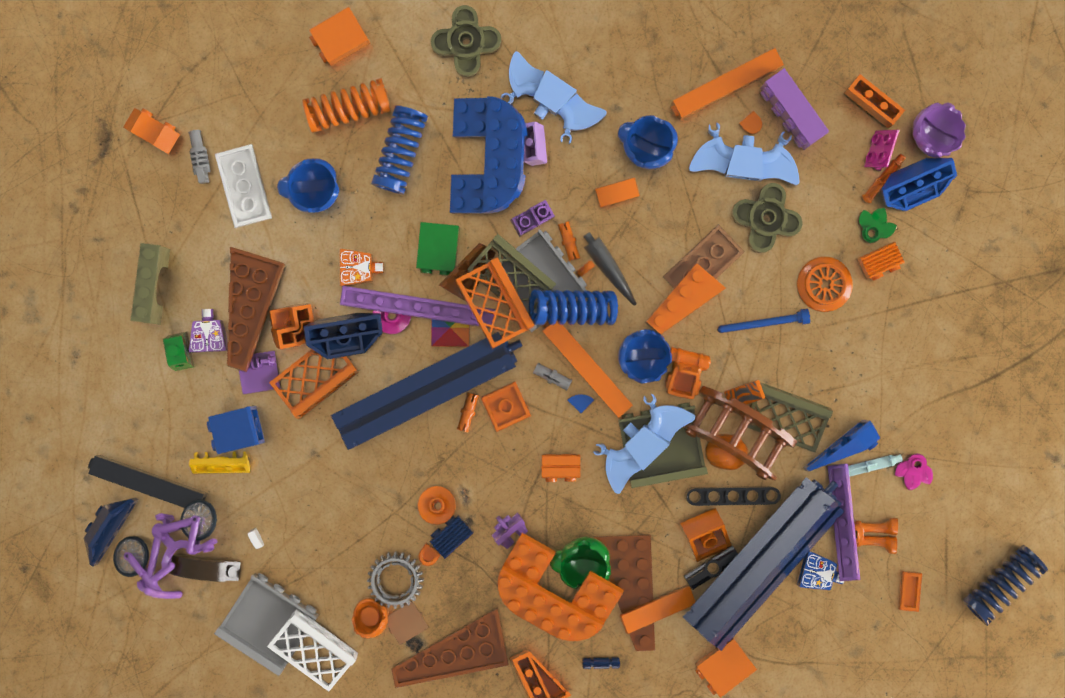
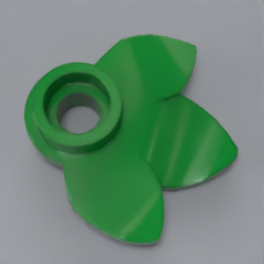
M885 208L877 209L872 214L863 210L860 214L859 224L863 229L862 238L868 243H875L880 238H889L897 228L896 224L887 222ZM869 230H872L874 232L873 237H870L868 235Z

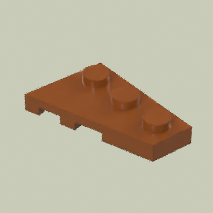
M479 243L439 286L466 301L455 280L469 273L467 269L487 246ZM491 249L487 252L488 260H492L496 254ZM486 263L477 264L473 268V270L483 266ZM486 269L481 271L480 274H484ZM467 278L461 281L465 289L473 290L474 280Z

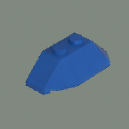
M925 158L891 173L881 189L885 205L907 211L941 196L952 179H955L957 176L954 159Z

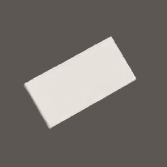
M250 144L215 154L234 228L272 219L253 145Z

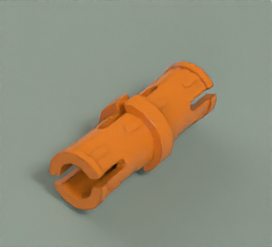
M568 221L564 224H558L563 239L562 246H565L569 261H573L581 257L575 243L577 241L576 237H573L570 222Z
M467 392L464 407L460 411L462 414L457 427L458 430L469 432L472 416H475L476 413L474 410L479 395Z

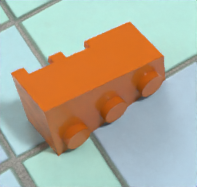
M527 649L509 658L528 698H568L572 696Z

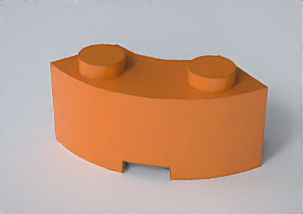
M134 108L123 128L169 154L180 136L179 133L174 131L176 127L168 122L162 124L153 119V114L144 108L141 111Z

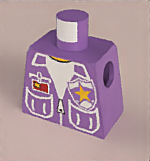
M202 309V321L192 322L189 352L227 351L228 341L223 320H214L213 309Z

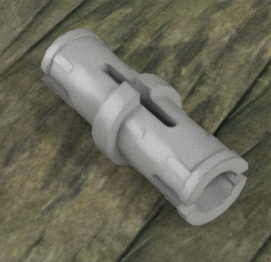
M540 363L537 364L533 374L547 380V383H553L566 391L572 382V379L557 373V370H551Z

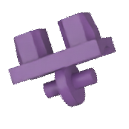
M518 513L512 518L509 515L504 519L498 516L496 519L499 523L494 527L496 531L492 534V537L498 545L501 544L508 549L514 543L510 537L514 532L520 536L521 533L525 534L528 530L524 520Z

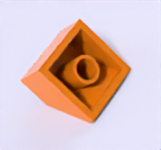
M716 508L680 523L697 562L731 546L725 525Z

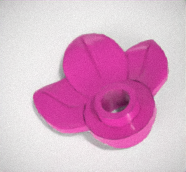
M916 453L911 455L907 461L898 464L895 476L904 477L907 489L913 490L921 482L931 484L933 471L927 465L926 458ZM920 461L919 466H914V463Z

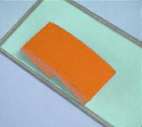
M635 177L595 189L600 207L640 196Z

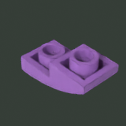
M544 200L513 217L510 221L520 237L554 218L555 215L547 201Z

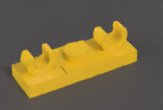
M236 451L232 453V458L224 456L210 458L208 452H205V456L202 459H199L198 452H195L194 459L189 460L192 474L250 473V464L246 451H243L241 458H237Z

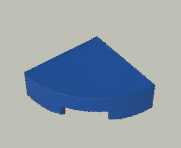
M579 394L570 397L567 401L582 413L594 399L590 396Z

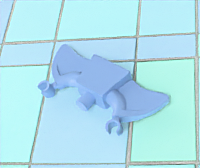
M514 52L509 67V81L513 92L503 93L500 98L502 99L508 95L510 98L508 103L512 104L515 97L519 98L522 95H529L534 97L533 101L539 105L533 113L538 118L543 120L548 111L555 116L559 114L564 120L563 129H565V132L561 135V142L563 141V136L568 135L570 137V144L572 141L570 131L587 129L606 116V110L586 103L576 94L577 90L548 70L544 73V71L532 67L519 52Z
M716 122L717 130L715 131L711 129L709 124L708 133L714 139L701 146L689 166V171L691 172L713 170L725 174V177L752 181L775 178L793 185L799 184L797 165L791 154L783 148L792 139V135H790L788 140L783 138L785 131L778 137L779 143L775 144L772 150L762 152V148L754 147L755 137L749 135L743 136L742 145H735L733 148L725 145L722 137H719V123Z
M651 394L653 401L650 403L647 402V398L644 396V402L651 408L649 410L651 420L648 425L645 424L638 430L630 422L623 429L630 439L626 442V447L621 450L611 448L608 450L604 444H596V446L601 447V453L598 451H593V453L597 456L607 455L606 474L616 494L621 493L633 474L640 470L644 471L670 445L672 437L680 428L695 420L696 417L693 413L673 405L656 407L657 399L653 394Z

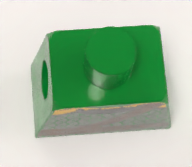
M188 332L168 335L163 339L167 364L171 369L178 371L194 367L192 353L189 352Z

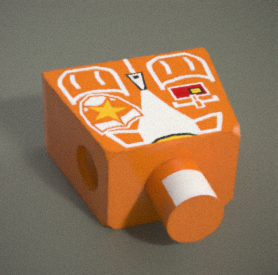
M340 249V286L373 282V273H384V262H373L372 254Z

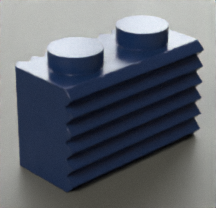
M453 515L445 522L446 527L442 530L438 528L430 535L432 537L430 543L444 559L474 533L460 515L456 518Z

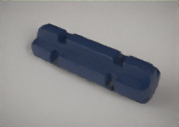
M618 657L612 659L593 658V660L591 658H584L582 665L583 669H591L593 667L594 669H609V667L619 669L620 659Z

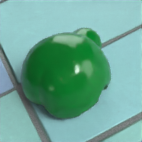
M587 536L574 539L566 544L562 550L556 551L550 562L551 568L560 574L564 584L573 589H577L582 585L590 571L606 580L609 579L611 574L608 548L598 539Z

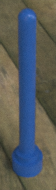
M808 308L801 309L800 312H796L793 315L720 325L718 332L725 333L791 322L802 323V325L810 324V314Z

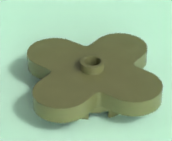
M467 5L459 6L454 10L451 28L437 30L431 37L433 51L440 56H454L455 69L464 77L474 76L479 71L481 54L493 53L501 45L499 31L491 26L480 27L476 11ZM468 39L470 43L465 45L463 40Z
M777 183L765 185L760 191L758 201L740 200L734 205L732 210V216L736 223L750 227L748 242L750 247L758 253H764L772 249L777 234L790 237L796 235L802 228L801 216L793 210L785 209L786 192ZM764 215L770 217L769 222L764 221Z

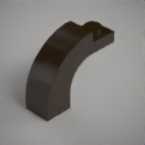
M173 554L171 558L175 568L169 574L215 582L239 580L240 561L211 560L183 554Z

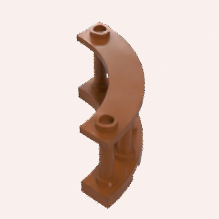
M702 386L699 393L705 397V402L693 423L683 427L686 430L685 433L693 438L696 436L734 455L757 472L756 475L761 479L767 480L769 478L775 481L777 477L769 470L781 449L785 446L794 448L797 441L783 428H780V430L772 426V420L734 398L732 401L722 397L723 393ZM717 404L722 406L723 410L711 431L707 432L700 429L699 426L711 405ZM734 412L742 416L743 420L728 443L717 437V434L728 415ZM749 423H754L761 428V433L747 455L736 448ZM771 435L775 439L776 444L766 462L762 465L755 460V457L767 436Z

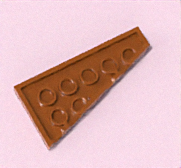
M230 247L227 366L247 372L285 264Z
M498 608L394 666L392 674L395 688L508 666Z

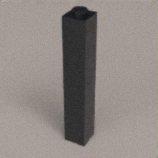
M102 455L94 456L88 464V469H90L88 474L183 508L192 501L205 500L207 493ZM204 504L193 505L189 510L198 513L202 510Z

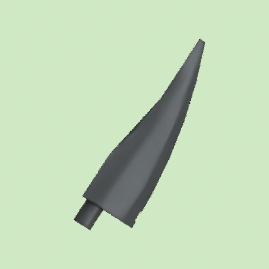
M590 232L583 237L588 242V245L584 248L594 263L611 283L633 305H636L637 303L625 277L601 238L594 239Z

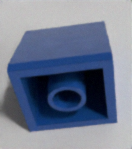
M249 406L208 417L207 428L209 432H212L213 436L211 445L213 451H216L217 454L265 443L257 406Z

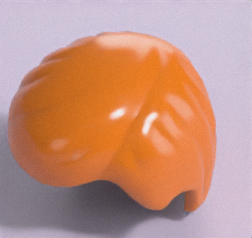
M719 434L717 437L729 443L733 435ZM740 439L736 448L748 455V448ZM709 442L706 446L707 459L714 467L736 470L745 464L715 444Z
M365 598L358 602L352 616L354 632L366 639L375 638L380 635L388 623V613L384 605L381 606V603L372 598Z

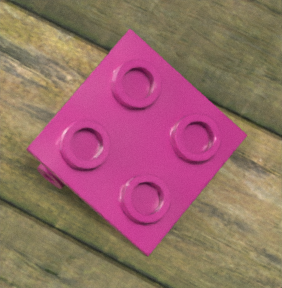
M899 130L875 131L864 167H874V170L877 171L888 167Z

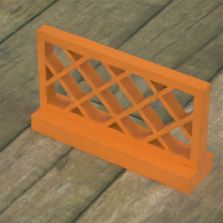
M498 257L455 280L492 349L535 326ZM488 268L491 274L489 282L479 279L480 272ZM467 278L474 280L473 290L465 289L461 281ZM477 282L488 285L486 295L475 292ZM491 286L499 288L501 292L499 299L488 296ZM474 295L484 298L482 308L474 306L472 302ZM487 299L498 302L495 312L484 309ZM500 303L508 305L510 309L508 316L497 313ZM483 312L494 315L491 325L482 321ZM496 316L507 319L504 329L494 326ZM509 320L517 322L520 330L516 332L507 330ZM492 329L503 332L501 340L495 343L491 337Z
M311 349L269 383L291 410L295 418L300 419L359 373L347 356L338 357L343 358L347 363L342 369L334 368L335 358H332L331 368L321 367L322 356ZM310 356H319L318 367L307 365ZM296 367L304 368L303 378L292 377L293 370ZM307 368L317 369L316 380L306 379ZM320 370L331 371L330 378L327 381L319 380ZM281 379H288V389L280 390L276 383ZM292 380L302 381L301 392L290 391ZM305 381L315 382V390L313 392H304ZM290 393L300 394V401L294 407L289 402Z

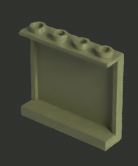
M690 402L678 404L679 407L695 415L696 408L694 405L690 406ZM649 410L641 411L639 416H633V413L624 414L622 419H618L623 448L626 447L625 444L630 439L623 429L630 422L638 430L643 425H648L651 420ZM683 427L680 428L672 437L670 445L644 471L640 470L629 478L631 488L708 474L700 437L696 436L693 438L685 433L686 430Z

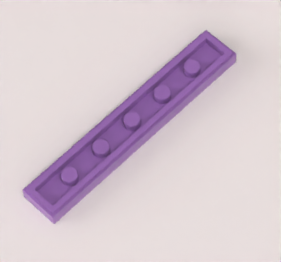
M848 464L828 466L829 484L833 480L839 485L832 494L841 502L842 505L840 507L844 511L834 523L839 580H860Z

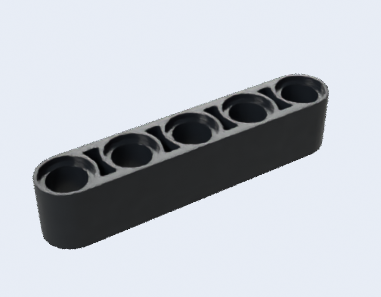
M772 486L691 487L685 492V500L694 506L773 505L778 503L781 498L780 491ZM754 490L756 498L749 501L747 494L749 491ZM770 490L775 492L773 500H768L766 497L767 492ZM697 491L699 493L698 500L690 501V493ZM712 491L718 493V498L715 501H710L708 497ZM730 491H736L737 498L734 501H729L728 499Z

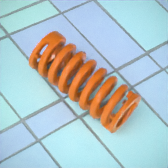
M382 78L376 79V82L374 80L370 81L371 96L365 83L360 84L362 101L356 87L351 86L352 104L344 88L341 89L342 107L335 91L330 93L332 109L326 95L321 94L323 114L315 97H311L310 100L309 98L303 99V106L311 132L321 131V126L324 129H329L330 121L335 127L339 126L340 119L344 124L349 123L350 116L354 121H358L360 117L359 111L363 118L369 117V109L376 116L379 114V105L381 107V114L391 112Z

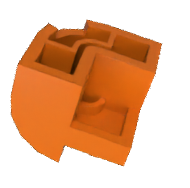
M297 304L268 310L272 326V337L278 349L306 343L303 326L314 322L311 304Z

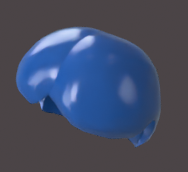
M647 115L638 118L635 122L622 124L618 130V137L623 143L624 152L636 166L644 169H657L671 161L673 151L678 143V135L675 128L668 121L657 118L655 115Z
M317 158L306 159L295 164L290 169L288 175L281 178L277 184L278 193L282 197L289 199L295 208L303 212H322L330 208L339 195L335 169L327 161Z

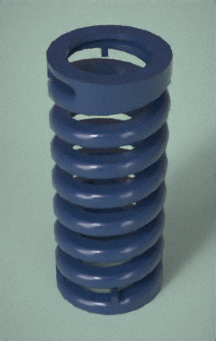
M1025 545L1018 548L1017 554L1010 556L1011 562H1003V569H995L996 576H988V583H980L981 590L974 589L972 594H968L963 599L964 604L986 626L992 622L991 620H995L996 616L983 600L999 613L1003 612V608L991 593L1006 606L1011 605V602L997 585L1014 599H1018L1019 595L1012 589L1006 579L1013 583L1021 592L1026 591L1025 586L1012 571L1017 573L1029 585H1033L1034 581L1027 575L1021 565L1027 568L1036 578H1041V573L1044 574L1048 571L1042 560Z

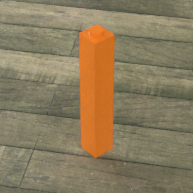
M776 48L673 100L671 103L672 107H670L675 117L678 116L682 120L781 69L784 64Z
M548 321L543 325L545 329L542 332L618 418L633 406L563 325H560L558 321L554 325H550Z

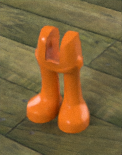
M890 518L885 523L854 522L855 531H857V547L861 545L881 546L890 554L897 553L896 536H864V532L897 535L898 518Z

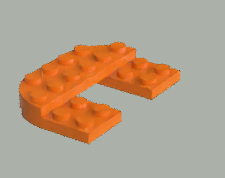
M521 533L498 577L499 595L506 607L518 617L562 640L581 641L597 634L603 628L605 621L622 596L624 589L590 571L572 601L564 600L538 585L556 551Z

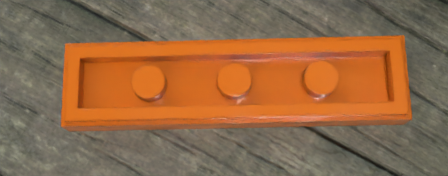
M685 586L620 614L625 632L629 634L694 605L695 599L690 586Z

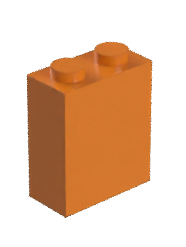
M349 7L309 30L312 34L309 37L314 47L319 46L322 51L319 53L324 63L328 62L330 66L370 44Z
M734 638L726 643L722 651L715 648L695 663L698 668L695 670L702 680L706 678L709 682V685H707L708 689L713 695L717 693L720 698L757 670Z

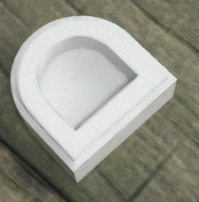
M257 528L250 530L248 537L254 548L259 549L263 547L264 543Z

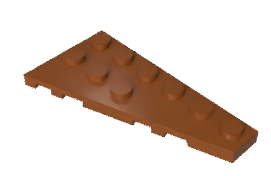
M651 535L593 536V538L601 541L609 550V562L611 565L609 581L624 589L618 601L621 613L623 614L653 601ZM654 623L629 633L636 651H655Z

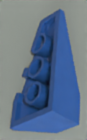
M861 420L803 468L805 471H811L867 449L871 450L878 445L877 441L880 439V436L870 420Z

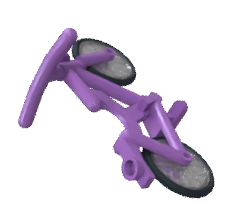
M195 500L189 503L184 508L180 520L170 523L174 520L173 515L160 513L155 516L156 520L162 521L163 524L157 523L152 528L154 540L150 559L148 547L141 538L129 536L121 540L116 546L113 555L116 570L126 577L139 575L142 579L137 582V587L148 596L162 599L181 598L183 595L181 591H162L158 586V581L175 568L171 558L178 549L186 548V552L191 555H196L201 551L207 553L215 549L214 544L218 543L217 539L212 538L200 544L201 540L211 535L217 523L214 507L205 500ZM182 530L189 539L188 541L178 540L175 542L168 533ZM162 541L167 547V550L164 553L161 562L162 569L155 574L160 544Z

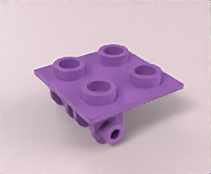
M275 350L253 354L247 372L239 370L243 394L274 389L269 382L279 375ZM278 381L276 385L278 388H281L280 381Z

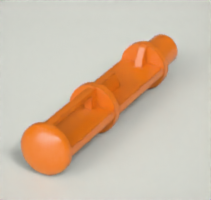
M899 154L895 160H892L891 164L875 180L876 182L865 195H862L865 202L872 203V200L880 192L890 174L902 167L901 165L906 159L903 154Z

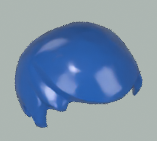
M644 329L628 335L623 340L618 351V362L622 371L630 379L643 384L661 379V376L667 372V366L672 362V354L669 344L662 335L653 330Z

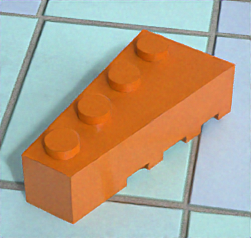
M696 263L645 323L661 335L722 292L726 287Z

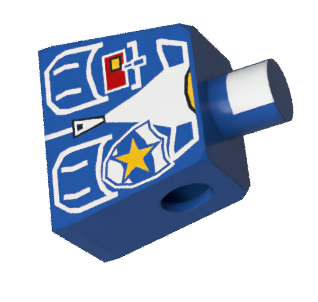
M809 551L803 558L796 585L802 588L831 590L833 582L843 584L844 581L839 580V572L836 571L837 563Z

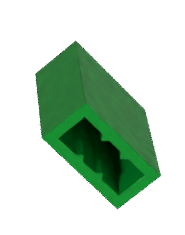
M420 223L416 268L420 269V273L432 274V271H440L439 275L448 276L456 268L459 226Z

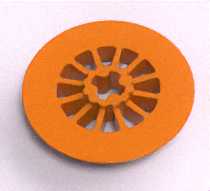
M818 257L809 261L801 269L797 280L798 292L803 302L810 308L820 312H830L842 307L849 299L853 286L848 268L842 262L832 257ZM821 268H826L825 276ZM829 269H832L834 272L829 277ZM816 270L819 271L821 278L814 273ZM837 273L839 278L832 280L833 276ZM811 276H814L818 281H811ZM822 280H829L828 289L821 287L823 284ZM841 280V285L834 284L835 281ZM810 283L817 284V287L810 289ZM833 287H840V292H837ZM818 288L819 291H818V292L816 293V295L814 296V294L812 293V290H815V289ZM831 291L837 295L835 298L832 297ZM821 292H823L822 300L817 298ZM826 292L830 298V300L827 301L825 300Z

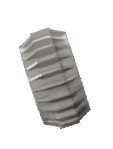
M395 551L394 555L391 556L390 552H388L387 558L381 555V561L375 560L377 566L371 565L370 568L373 571L368 572V575L372 576L367 579V582L371 583L368 589L373 590L370 595H376L375 601L381 600V606L386 603L387 608L390 605H393L394 609L397 608V605L403 608L404 603L409 606L410 599L415 601V595H420V591L417 589L423 588V585L419 584V582L424 581V578L419 577L423 574V571H418L420 565L414 564L416 559L410 560L411 555L404 557V552H402L398 556L397 551ZM396 561L392 562V565H401L408 570L409 575H414L410 579V588L407 592L401 594V598H399V595L393 596L386 593L382 585H378L381 581V572L391 564L388 563L382 567L387 562Z

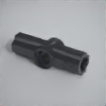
M731 545L714 557L706 559L703 564L683 576L691 589L694 590L711 578L719 576L738 553L733 545ZM710 563L717 564L715 572L708 571Z

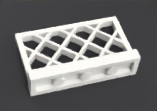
M298 608L295 609L291 617L267 646L327 691H330L350 665L354 664L358 652ZM292 623L298 628L299 634L288 635V626ZM302 637H311L314 645L304 646ZM299 638L300 647L290 648L289 639ZM286 639L287 648L280 649L274 645L277 640ZM326 648L329 651V656L319 657L318 649ZM315 649L316 658L305 659L304 650ZM301 651L302 659H293L291 652ZM341 659L346 664L343 668L334 669L333 660ZM330 660L331 669L321 670L320 661ZM317 662L318 670H308L306 663ZM332 673L333 680L329 684L322 680V674Z

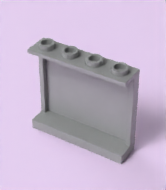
M539 229L536 234L516 248L517 251L556 283L551 290L552 292L555 290H560L561 292L565 290H570L571 292L575 290L580 292L587 291L585 288L587 284L581 276L579 278L576 277L573 273L575 268L569 261L567 263L562 258L564 254L558 246L554 248L550 242L552 238L547 231L542 232ZM502 262L505 272H513V264ZM518 274L517 285H528L527 276ZM508 275L512 285H515L514 275ZM528 287L518 288L520 299L529 298ZM531 287V292L533 290H540L541 292H543V290L539 287ZM522 301L524 307L528 312L529 301ZM535 325L533 328H531V333L541 325Z
M255 573L251 576L245 589L214 634L279 676L288 662L268 648V644L291 617L296 608L314 621H316L319 614L316 613L317 610L311 605L307 604L305 606L300 602L301 599L294 594L288 595L285 593V589L276 583L273 585L268 582V578L261 573L257 575ZM291 623L287 628L288 635L299 634L298 628ZM299 638L289 639L290 648L299 647ZM286 639L277 640L274 645L280 649L287 648ZM296 651L291 652V657L294 655Z

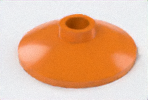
M433 486L426 489L418 500L420 516L426 522L434 525L447 522L453 516L456 509V501L453 494L441 486ZM440 502L441 508L437 510L435 505Z

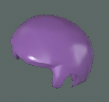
M948 102L944 104L934 103L920 111L913 123V137L923 153L931 157L941 158L942 156H949L951 152L962 147V141L966 138L964 132L966 124L962 120V113L955 109L953 104Z

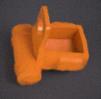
M671 347L672 370L667 374L665 382L666 392L678 397L694 399L700 391L702 382L700 375L702 371H707L710 367V356Z

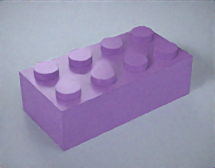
M785 68L765 81L761 86L760 93L765 101L769 100L773 106L771 107L773 113L777 117H781L785 130L787 132L791 131L795 137L793 140L799 148L807 149L829 132Z

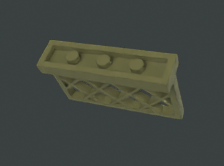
M499 234L493 238L490 244L467 269L468 272H471L477 264L490 262L491 260H488L487 252L493 247L498 252L501 264L502 262L513 264V272H506V274L514 275L515 285L513 286L517 294L518 288L528 287L530 298L531 287H539L543 291H551L556 285L554 281ZM486 268V274H480L479 279L485 280L483 277H487V281H490L489 276L491 274H489L488 268ZM524 274L527 276L528 285H517V275ZM491 286L490 291L499 297L500 292L497 290L499 288ZM522 298L521 301H529V298ZM538 301L534 304V310L538 305Z
M760 382L764 395L770 405L759 409L756 401L750 407L755 409L756 406L759 413L772 408L775 417L770 420H777L780 428L783 427L779 419L790 415L793 424L783 429L786 431L795 427L799 436L794 439H801L802 443L797 441L796 446L816 452L833 410L827 406ZM784 404L788 412L777 416L774 406ZM798 410L803 411L806 418L795 423L791 413ZM815 417L822 418L821 426L813 429L810 420ZM808 421L811 431L800 434L797 425ZM749 423L747 428L761 432L760 427ZM813 433L815 437L813 447L805 444L803 437Z

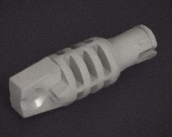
M201 130L189 131L192 147L189 152L193 173L197 175L198 183H209L208 172L211 171L207 149L203 146Z

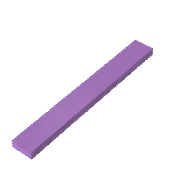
M342 286L341 306L480 327L469 305ZM484 308V309H487V310H490V311H494V312H495V309ZM483 312L481 319L484 323L491 325L494 315Z

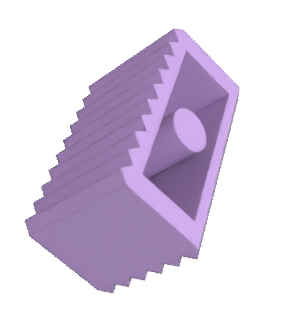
M537 122L525 123L527 137L524 140V163L531 166L546 164L547 154L544 125Z

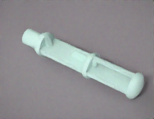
M901 454L896 456L889 455L848 466L849 477L894 466L896 463L903 462Z

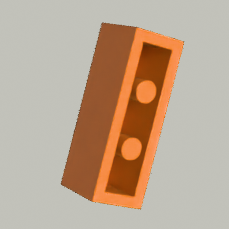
M861 74L854 79L844 92L845 95L888 129L895 124L905 111Z

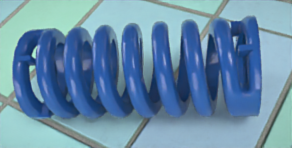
M397 105L392 115L395 117L390 121L393 127H390L387 131L391 137H387L384 140L388 147H383L381 150L384 156L378 160L381 166L375 169L377 175L374 174L371 184L383 190L404 195L406 188L403 187L407 186V182L387 173L409 177L410 172L390 163L412 167L413 162L392 153L416 157L415 152L397 144L418 148L419 143L399 134L421 138L422 133L407 128L402 124L424 128L428 116L417 110Z
M533 290L529 298V316L534 325H544L546 321L550 325H554L556 321L560 325H564L566 321L569 325H574L576 320L579 325H584L586 321L589 325H593L595 322L598 325H603L605 322L608 325H613L617 319L618 301L614 291L580 292L575 290L571 292L570 290H565L561 292L560 290H555L552 292L545 290L541 292L540 290ZM537 298V313H534V302ZM608 302H609V305H610V318H609V316H608V310H607V308H608Z

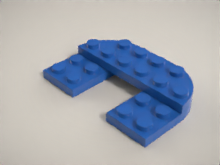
M497 97L454 98L453 137H486L484 174L451 175L450 213L490 214L500 212L508 208L515 198L519 197L525 184L526 175L523 174L524 140L527 137V127L524 118L512 104Z

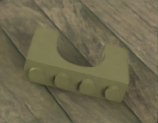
M140 244L131 321L161 325L163 306L157 304L156 288L161 268H168L169 248L153 244Z

